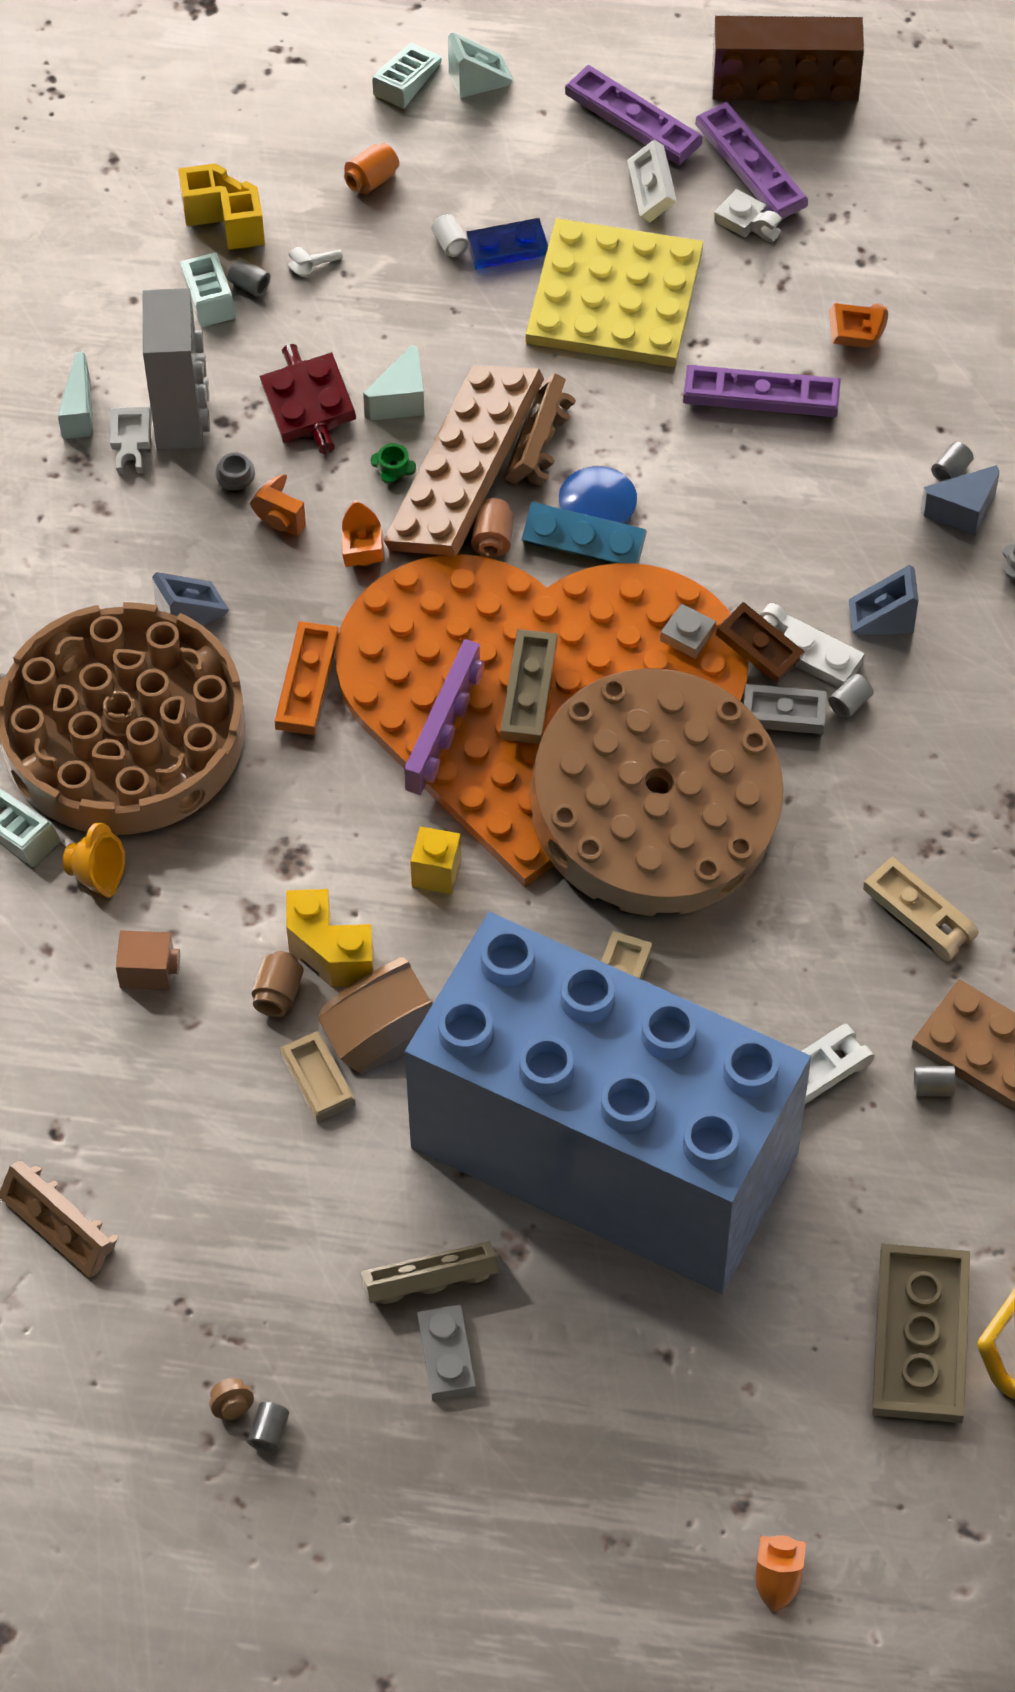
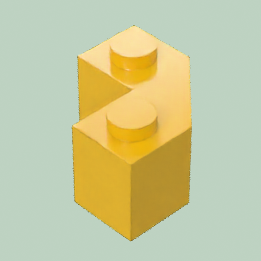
M216 163L178 168L186 226L223 221L228 250L265 245L263 215L257 186L246 180L241 183L227 175L225 168Z
M328 889L286 890V928L289 952L298 960L307 962L319 972L320 978L331 987H348L374 971L371 924L331 925Z

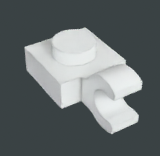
M735 189L714 212L715 223L744 238L752 231L765 241L773 243L782 233L780 229L776 228L782 221V217L773 211H767L766 204L738 189Z

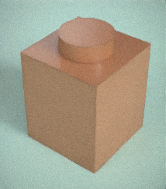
M120 930L116 959L119 987L170 990L172 974H179L180 949H173L171 932Z

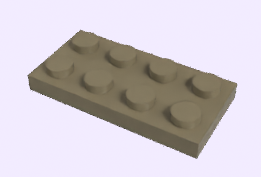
M881 1244L872 1415L955 1423L963 1422L970 1251Z

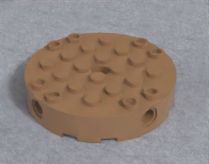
M123 602V607L99 609V605H94L66 614L49 623L28 639L14 655V663L8 670L6 677L1 679L0 744L7 770L21 794L34 807L53 820L71 828L88 832L93 824L104 823L110 827L114 835H127L148 832L171 825L193 814L207 804L228 781L241 756L245 738V713L239 675L228 651L209 630L195 620L181 613L175 616L159 611L157 605Z
M628 670L601 678L582 688L567 700L551 719L539 744L530 780L529 797L531 798L533 814L532 822L538 840L553 865L571 884L594 900L598 897L608 903L619 906L620 911L637 915L655 916L656 913L679 912V915L687 914L714 905L731 895L751 877L761 863L781 814L783 804L782 770L775 747L757 717L735 696L723 688L700 677L675 670Z

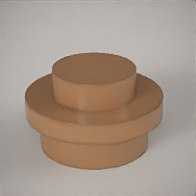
M238 1378L225 1379L212 1388L209 1407L215 1417L234 1420L243 1416L252 1406L254 1395L251 1388L245 1385L242 1380Z

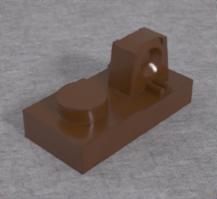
M742 602L717 627L715 634L776 684L790 672L803 658L805 653L804 650L745 602Z

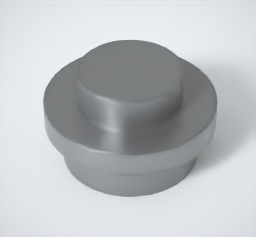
M232 452L226 454L221 458L216 467L217 481L226 489L240 490L246 488L253 482L255 477L253 463L242 453Z

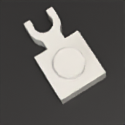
M150 407L111 408L110 445L112 450L121 449L116 455V470L118 474L124 473L123 466L128 460H135L137 473L143 474L144 464L139 449H151L152 415Z

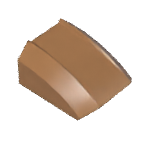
M400 957L367 974L334 996L322 1007L318 1020L340 1060L359 1074H364L405 1056L407 1046L433 1004L416 977L409 961Z

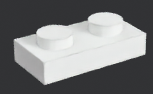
M656 140L651 141L627 160L639 215L648 222L653 221L677 202L664 145Z

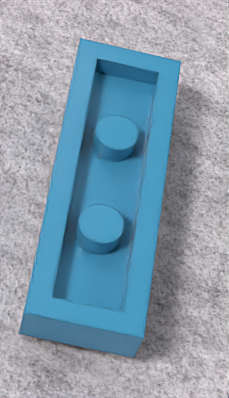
M531 501L521 540L524 543L611 564H639L647 531L644 528Z

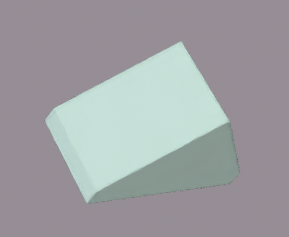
M454 32L447 36L448 72L459 98L509 86L513 82V78L501 54Z
M411 345L363 393L364 416L372 421L425 415L424 389L417 347Z

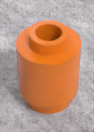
M386 143L371 145L345 164L344 179L346 184L355 192L364 195L370 193L394 176L395 170L399 167L398 156L393 148Z

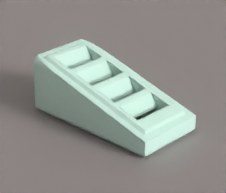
M410 43L372 78L373 95L404 109L441 64L442 56ZM413 57H416V58H418V59H420V60H423V61H425V62H421V61H419V60H417V59H415V58H413ZM407 64H411V65L417 67V69H414V68L408 66Z
M217 253L180 262L187 287L191 291L192 303L200 326L206 327L235 319L236 311L233 297ZM213 270H214V272H210V273L198 275V274H201V273H205V272H209V271H213Z
M84 352L75 353L58 412L61 436L64 439L91 437V434H93L90 374Z
M0 788V810L4 806L7 807L0 814V843L31 867H35L59 845L60 838L51 821Z

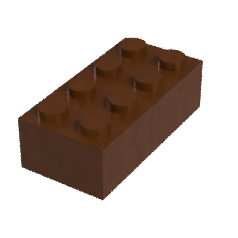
M715 15L712 99L859 101L864 56L863 17Z

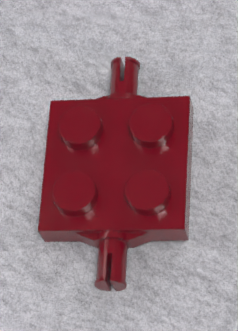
M290 344L293 356H291L286 345L282 349V354L287 366L259 376L283 443L301 437H315L319 452L327 454L323 442L325 441L330 453L335 449V445L329 432L338 425L357 419L334 355L330 352L302 361L297 345Z

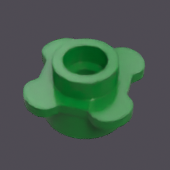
M397 443L386 444L380 448L378 453L371 456V465L378 468L381 473V481L384 483H394L396 479L403 475H412L416 471V463L409 460L408 451L403 445Z

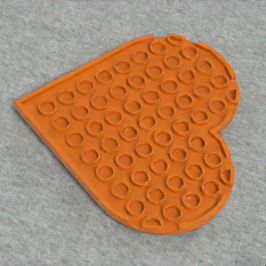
M465 554L457 556L441 555L419 559L404 564L377 579L364 590L348 610L338 633L335 654L340 692L347 708L362 728L405 768L464 639L480 644V661L485 663L482 678L478 685H471L468 692L470 700L466 713L463 717L457 716L453 724L455 726V733L448 750L442 748L438 757L440 759V766L437 776L433 782L427 781L424 789L524 887L554 865L543 850L532 822L533 814L529 791L539 744L501 740L500 735L517 629L558 634L543 734L553 716L574 694L601 678L628 670L666 669L688 673L723 688L742 702L747 684L748 660H745L715 635L716 630L696 658L660 641L662 629L681 604L715 620L716 630L731 614L727 607L708 589L677 572L646 564H606L572 573L546 587L533 576L508 563L487 557Z

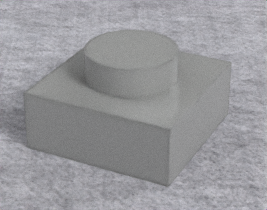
M681 604L662 629L660 641L696 658L715 632L716 621Z

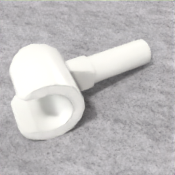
M296 247L289 252L293 262L288 263V266L297 275L306 277L313 271L315 266L342 259L343 255L339 249L310 256L302 247Z

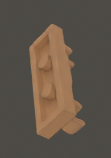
M557 373L551 375L541 384L525 417L504 476L505 480L514 485L526 476L531 483L541 486L549 478V475L542 472L539 466L546 470L554 464L555 460L549 454L541 452V449L553 437L555 427L552 426V423L563 425L570 419V415L562 411L560 406L568 410L576 401L572 395L562 392L566 379Z
M21 1160L11 1164L0 1190V1199L86 1276L90 1278L99 1273L106 1255L113 1252L119 1236L113 1234L107 1237L100 1231L103 1224L102 1221L93 1220L90 1222L77 1207L56 1190L58 1183L55 1180L46 1183L39 1177L42 1168L39 1166L29 1168Z

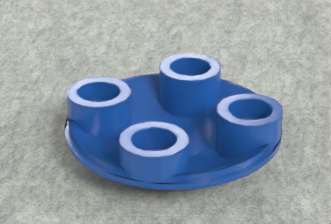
M591 466L574 472L563 482L559 491V505L561 509L629 525L637 505V492L631 480L620 471L610 467Z

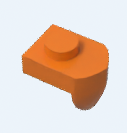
M834 303L829 309L832 344L863 348L873 347L886 328L888 320L887 308L880 303L873 304L871 307Z
M287 475L276 476L258 490L250 501V506L255 514L272 528L299 536L306 526L304 502L282 493Z
M356 500L349 506L342 520V556L345 567L355 565L366 566L384 561V535L381 523L377 515L369 507Z
M760 1535L755 1575L756 1587L765 1605L773 1613H776L786 1607L800 1589L806 1542L796 1541L784 1535L773 1537Z

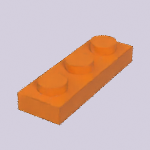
M304 621L298 622L275 716V730L309 735L316 734L339 633L338 626Z

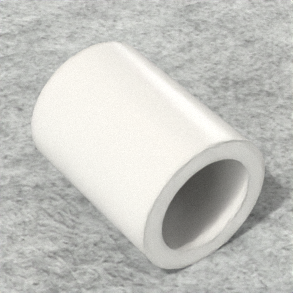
M442 215L433 222L431 229L447 256L456 257L467 250L469 240L453 215Z

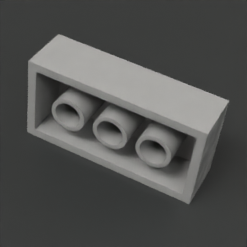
M190 288L143 290V359L156 449L203 448V432H210L209 408H207V401L210 400L209 379L207 377L206 355L204 353L203 330L195 329Z

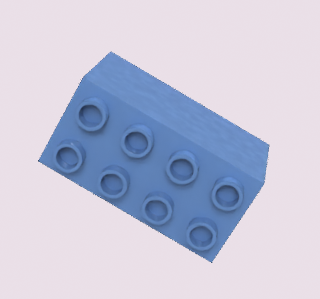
M489 911L405 1050L410 1144L412 1149L723 1294L799 1153L811 1055Z

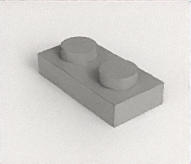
M746 684L744 705L757 717L764 729L823 734L827 691Z
M461 1305L417 1312L432 1401L476 1393V1383Z

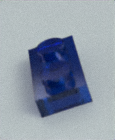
M540 218L466 231V237L469 240L468 248L475 270L546 256L548 249Z

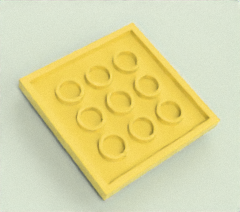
M556 218L526 331V344L676 368L703 252V241Z

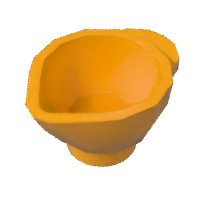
M104 823L93 824L89 828L86 837L82 838L78 843H71L66 847L63 854L64 871L70 876H75L76 880L90 890L106 898L112 897L118 888L125 868V851L121 840L111 832L108 825Z

